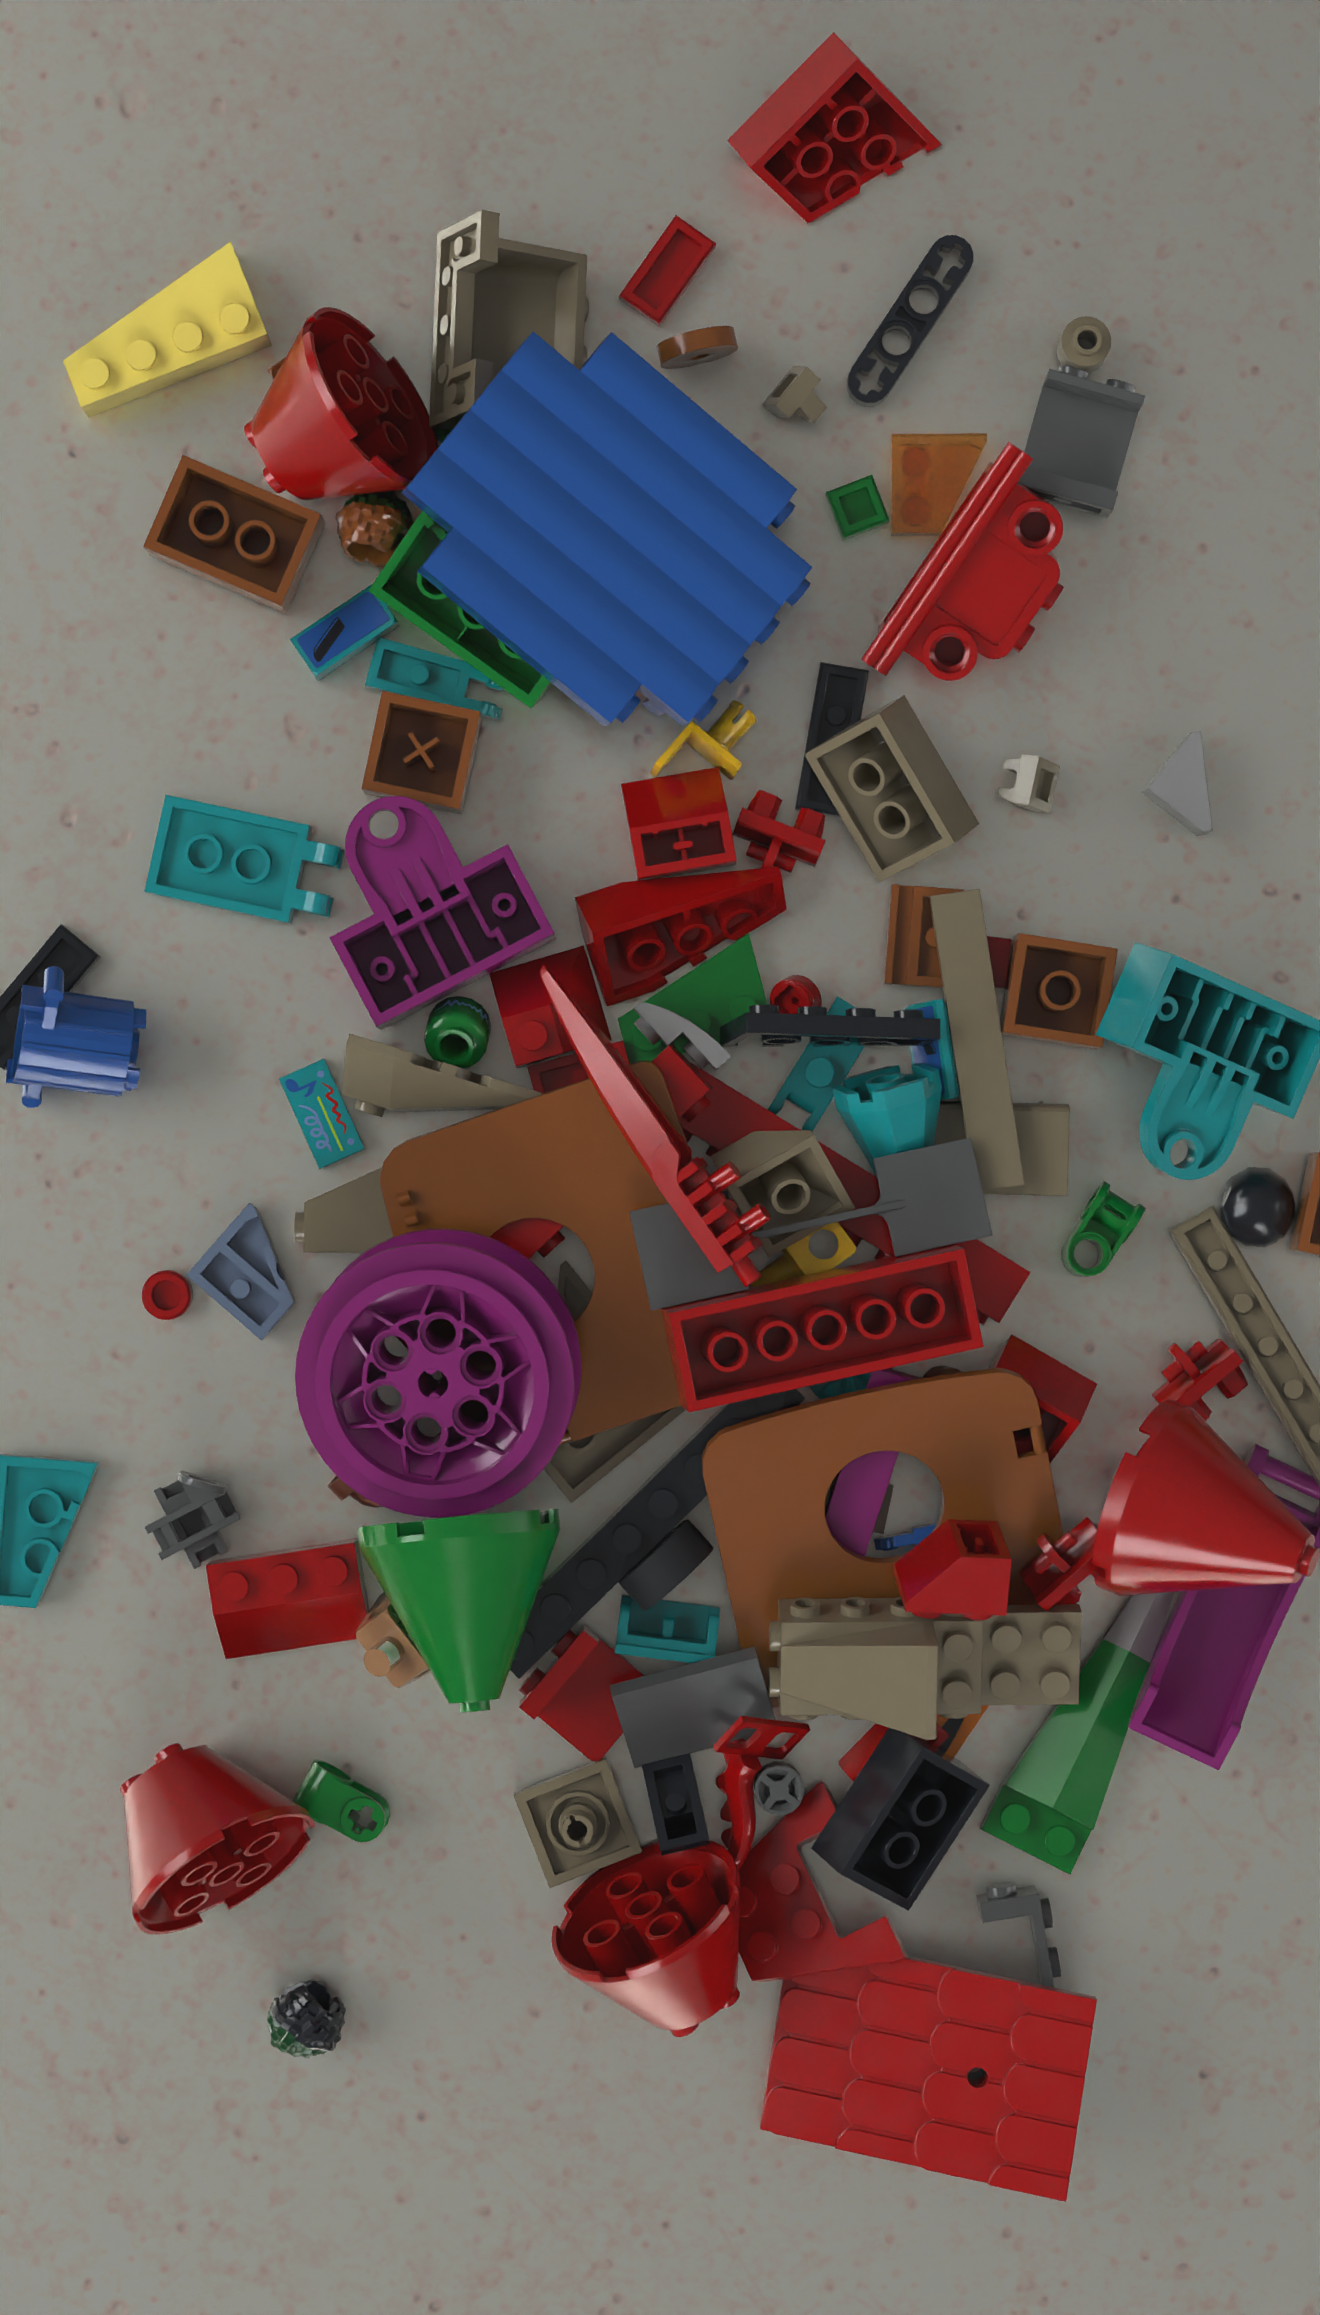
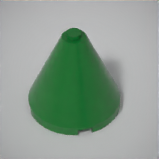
M548 1509V1511L542 1512L540 1510L456 1516L357 1528L358 1545L362 1555L448 1703H459L460 1713L490 1710L489 1700L500 1699L560 1532L559 1509Z

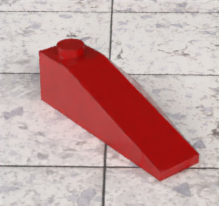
M778 867L621 882L575 897L582 936L606 1006L654 992L668 983L665 977L688 962L693 967L707 959L704 953L727 938L736 941L787 910L782 875Z

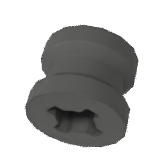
M773 1761L766 1763L757 1773L754 1779V1793L758 1804L763 1810L772 1815H785L791 1813L800 1805L804 1796V1785L800 1773L793 1765L785 1761Z

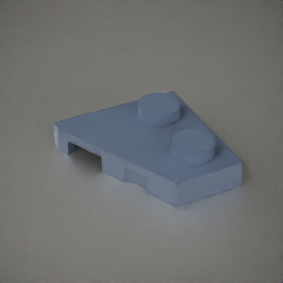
M248 1203L187 1273V1276L260 1340L267 1336L295 1303L258 1210L252 1203Z

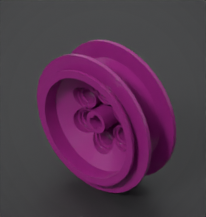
M447 1228L425 1229L392 1237L362 1253L342 1271L314 1307L300 1339L295 1369L296 1396L299 1411L312 1444L329 1468L350 1488L374 1503L396 1512L430 1518L456 1517L483 1511L506 1501L530 1484L546 1467L561 1443L577 1405L581 1387L582 1357L576 1326L566 1302L551 1280L530 1259L514 1248L482 1234ZM441 1318L450 1321L456 1330V1337L451 1339L439 1338L431 1328V1321ZM389 1336L402 1338L407 1343L408 1354L405 1356L391 1354L386 1349L385 1338ZM480 1350L488 1352L494 1358L496 1368L491 1371L479 1370L471 1361V1353ZM437 1370L445 1375L439 1380L432 1377V1374ZM389 1385L396 1388L401 1395V1403L389 1405L381 1401L378 1396V1387ZM469 1400L482 1402L488 1410V1417L482 1420H475L469 1417L464 1410V1402ZM422 1417L434 1419L439 1423L441 1434L436 1437L424 1435L417 1426V1419Z

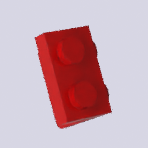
M584 1624L576 1634L570 1629L551 1650V1653L556 1658L544 1672L537 1667L518 1689L524 1695L520 1700L519 1708L533 1720L537 1716L589 1760L599 1761L623 1734L612 1699L610 1685L645 1675L623 1656L615 1654V1650Z

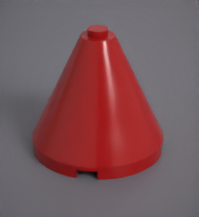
M1170 1399L1156 1406L1139 1427V1432L1150 1437L1142 1445L1136 1456L1125 1452L1105 1500L1096 1533L1092 1564L1105 1569V1578L1096 1576L1094 1579L1096 1585L1116 1595L1126 1596L1297 1583L1303 1575L1310 1577L1317 1565L1320 1549L1314 1547V1535L1192 1407Z

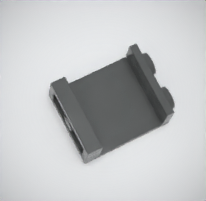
M1059 366L1058 371L1049 369L1044 379L1024 450L1025 453L1034 459L1018 482L1048 502L1108 518L1114 509L1118 495L1116 489L1136 418L1143 406L1145 395L1134 393L1136 387L1121 380L1108 379L1106 384L1087 379V372L1071 366Z

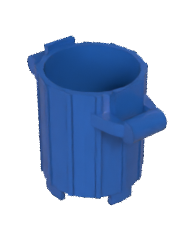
M57 966L48 967L44 971V987L22 985L13 1059H7L6 1083L22 1085V1103L28 1108H36L41 1104L42 1086L111 1096H122L123 1090L131 1091L136 1089L140 1076V1068H135L140 1037L138 1028H146V1009L134 1008V1002L129 1000L64 992V971Z

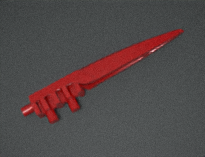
M543 965L539 971L540 978L556 1014L588 1077L627 1143L717 1273L731 1266L745 1288L762 1277L748 1255L763 1245L758 1236L754 1238L751 1233L771 1219L768 1211L762 1204L758 1203L743 1215L739 1216L735 1211L737 1205L732 1199L728 1200L722 1191L741 1178L738 1168L729 1161L710 1175L706 1169L709 1165L703 1157L691 1159L692 1150L681 1134L677 1133L620 1053L548 967Z

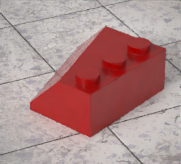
M834 32L727 140L745 163L807 223L859 194L861 185L884 172L889 176L904 167L902 161L918 151L924 149L926 153H929L942 145L903 102Z

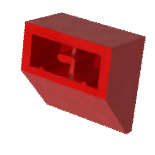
M719 767L621 784L638 881L736 865V853Z
M948 1519L894 1564L893 1574L905 1612H912L915 1616L928 1619L938 1618L942 1614H962L964 1617L972 1620H987L992 1615H1007L1012 1558L998 1521Z

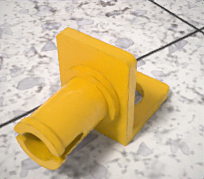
M733 700L708 731L702 730L691 721L656 761L650 774L656 778L687 743L714 767H719V771L728 779L733 780L742 767V763L730 753V750L746 731L757 722L756 717L748 709L739 721L734 724L733 721L739 716L744 705Z
M838 1222L827 1224L781 1250L784 1254L761 1270L760 1274L762 1277L752 1283L751 1286L754 1287L832 1270L854 1254L856 1246ZM819 1230L831 1231L838 1240L836 1253L828 1259L816 1258L809 1250L810 1237Z

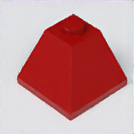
M584 945L489 974L516 1068L575 1052L540 978L539 971L543 965L551 970L593 1019L609 1041H612Z

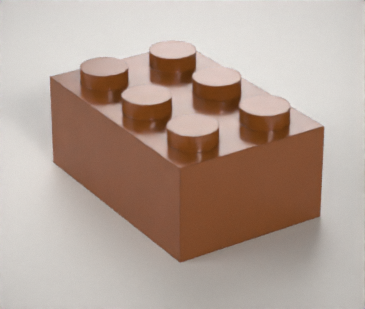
M182 455L143 547L152 557L286 614L325 522L322 515L318 512Z

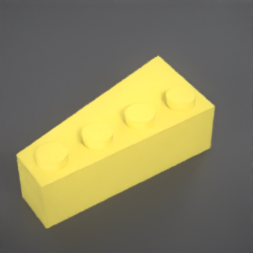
M230 241L63 360L80 406L89 418L268 348L272 344Z

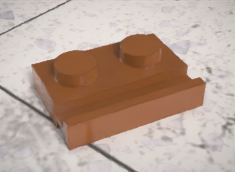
M891 885L883 984L943 988L929 897L964 891V889Z

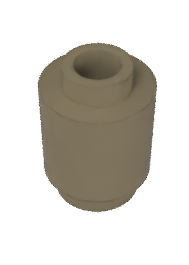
M1085 316L1074 319L1066 326L1057 345L1059 362L1061 365L1071 366L1088 374L1095 372L1103 364L1110 351V332L1106 325L1096 318ZM1077 338L1090 341L1094 347L1092 349H1083L1078 344Z

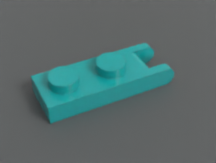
M837 996L827 1015L845 1016V1010L856 1007ZM849 1037V1044L813 1047L809 1041L768 1110L775 1115L778 1114L787 1099L811 1114L803 1123L802 1130L813 1131L834 1097L832 1088L843 1083L865 1046L857 1045V1038Z

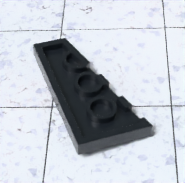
M753 1005L749 1006V1012L720 1027V1045L722 1047H738V1042L748 1037H761L762 1047H783L784 1044L801 1042V1037H809L810 1044L813 1047L849 1044V1037H855L859 1046H926L940 1039V1019L923 1018V1011L897 1010L893 1012V1017H876L875 1009L852 1008L845 1010V1016L827 1015V1008L820 1006L797 1008V1014L779 1013V1006Z

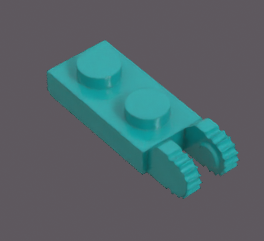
M378 637L365 687L480 711L483 717L500 720L503 711L496 704L466 698L470 680L493 690H504L466 661Z

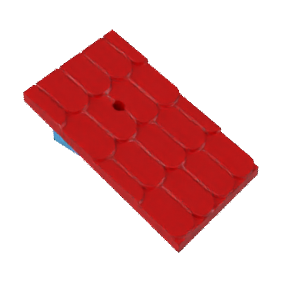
M908 1956V1960L900 1963H884L863 1966L858 1969H842L821 1972L816 1975L782 1979L760 2119L761 2130L832 2146L843 2151L922 2167L928 2171L984 2182L990 2186L1066 2202L1097 2004L1095 1996ZM973 2068H980L976 2072L969 2073V2071Z

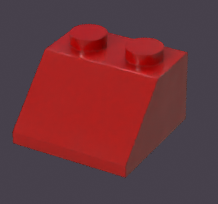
M1011 1334L988 1369L1005 1368L1014 1371L1031 1384L1039 1404L1049 1462L1051 1463L1081 1423L1097 1383ZM1030 1427L1013 1431L1017 1454L1034 1450Z

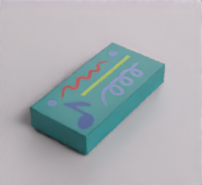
M321 1059L279 1078L319 1169L365 1150V1146L325 1059Z

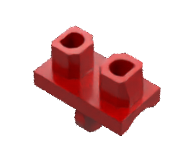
M758 790L748 808L742 807L732 833L734 836L750 841L746 856L764 862L762 868L774 866L789 873L792 872L796 860L815 867L826 841L821 838L826 816L809 808H801L794 827L775 820L782 800L778 796Z
M1220 1338L1207 1348L1200 1341H1197L1185 1352L1176 1343H1172L1167 1348V1351L1175 1361L1161 1371L1167 1382L1151 1395L1158 1404L1170 1399L1188 1405L1206 1421L1212 1411L1201 1397L1214 1386L1227 1399L1235 1397L1247 1387L1248 1382L1239 1367L1244 1361L1234 1349H1230Z
M1088 1517L1070 1532L1067 1531L1056 1542L1046 1533H1043L1036 1539L1043 1553L1032 1561L1031 1565L1020 1576L1034 1594L1037 1604L1045 1611H1048L1055 1604H1076L1079 1602L1082 1592L1077 1585L1090 1574L1094 1578L1096 1576L1105 1578V1569L1092 1564L1098 1527Z

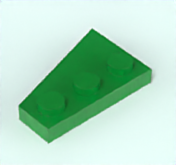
M749 933L644 1002L662 1007L689 1020L720 1044L721 1026L749 1012V1006L768 1005ZM634 1008L618 1018L629 1064L643 1060L651 1062L667 1046L661 1039L653 1046L634 1025V1022L640 1018ZM682 1034L673 1044L682 1054L686 1053L682 1047L688 1040Z

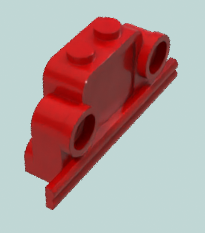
M1008 441L995 462H990L878 626V635L861 658L862 661L886 676L901 653L905 651L923 663L933 676L945 681H954L965 677L971 672L976 664L978 653L989 659H1000L1006 656L1012 649L1019 653L1024 648L1035 631V627L1029 623L1040 607L1048 611L1064 588V586L1058 583L1060 568L1056 556L1051 552L1059 544L1063 535L1061 515L1052 504L1018 482L1033 461V457Z

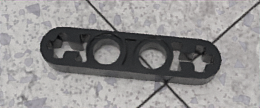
M946 235L939 238L932 245L852 366L847 378V392L856 404L863 407H874L881 404L888 397L968 276L973 264V250L964 238L957 235ZM954 248L961 252L958 261L964 266L961 269L957 266H952L949 269L942 283L951 285L949 290H945L943 285L936 279L924 276L923 274L928 270L935 277L943 261V258L938 253L942 251L948 254ZM918 288L932 290L938 299L937 307L928 314H920L910 305L909 297ZM891 329L903 330L910 338V348L901 355L888 353L882 344L883 335ZM874 352L883 363L897 367L894 373H891L885 366L877 382L882 390L877 392L871 389L865 395L859 391L861 382L856 377L859 374L865 377L870 375L876 366L877 360L868 357Z

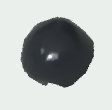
M1249 1167L1232 1176L1227 1181L1220 1203V1217L1231 1236L1245 1246L1266 1247L1277 1243L1289 1231L1295 1217L1294 1195L1285 1178L1269 1168Z

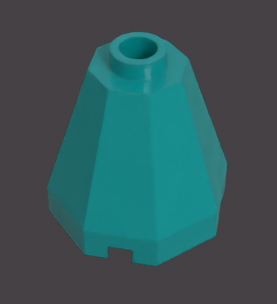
M925 1063L911 1064L913 1074H904L900 1072L899 1065L886 1066L850 1076L843 1081L844 1087L836 1085L832 1088L836 1108L875 1175L874 1158L934 1145L942 1092L938 1068Z

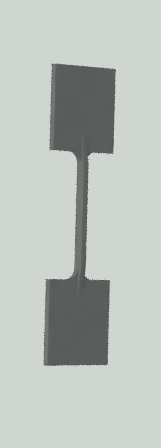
M971 1137L874 1158L873 1162L880 1188V1197L877 1203L871 1207L751 1233L754 1238L758 1236L759 1239L867 1215H879L888 1224L895 1257L993 1235ZM728 1190L722 1191L726 1198L730 1200ZM669 1203L629 1212L651 1311L750 1289L749 1286L745 1288L731 1266L717 1273Z

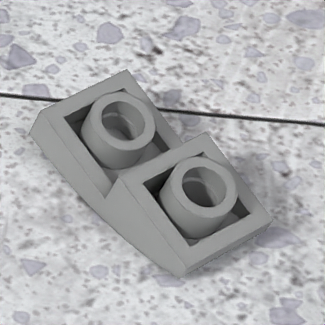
M641 1002L634 1008L635 1012L640 1016L634 1022V1025L653 1046L660 1039L668 1046L683 1034L688 1040L682 1047L684 1051L701 1069L710 1064L715 1071L731 1057L705 1031L676 1013L646 1002Z

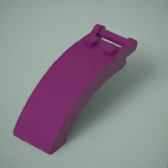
M1255 1443L1250 1449L1245 1463L1257 1476L1261 1473L1319 1500L1315 1512H1312L1276 1495L1314 1535V1547L1320 1549V1487L1312 1475L1269 1456L1268 1449ZM1303 1575L1297 1583L1181 1591L1145 1675L1131 1713L1128 1728L1219 1770L1241 1729L1245 1711L1263 1665L1305 1576Z

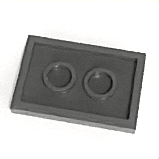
M755 1646L610 1685L612 1699L634 1768L642 1767L643 1764L713 1748V1745L740 1716L776 1720ZM741 1729L729 1742L732 1743L739 1738H750L757 1729Z

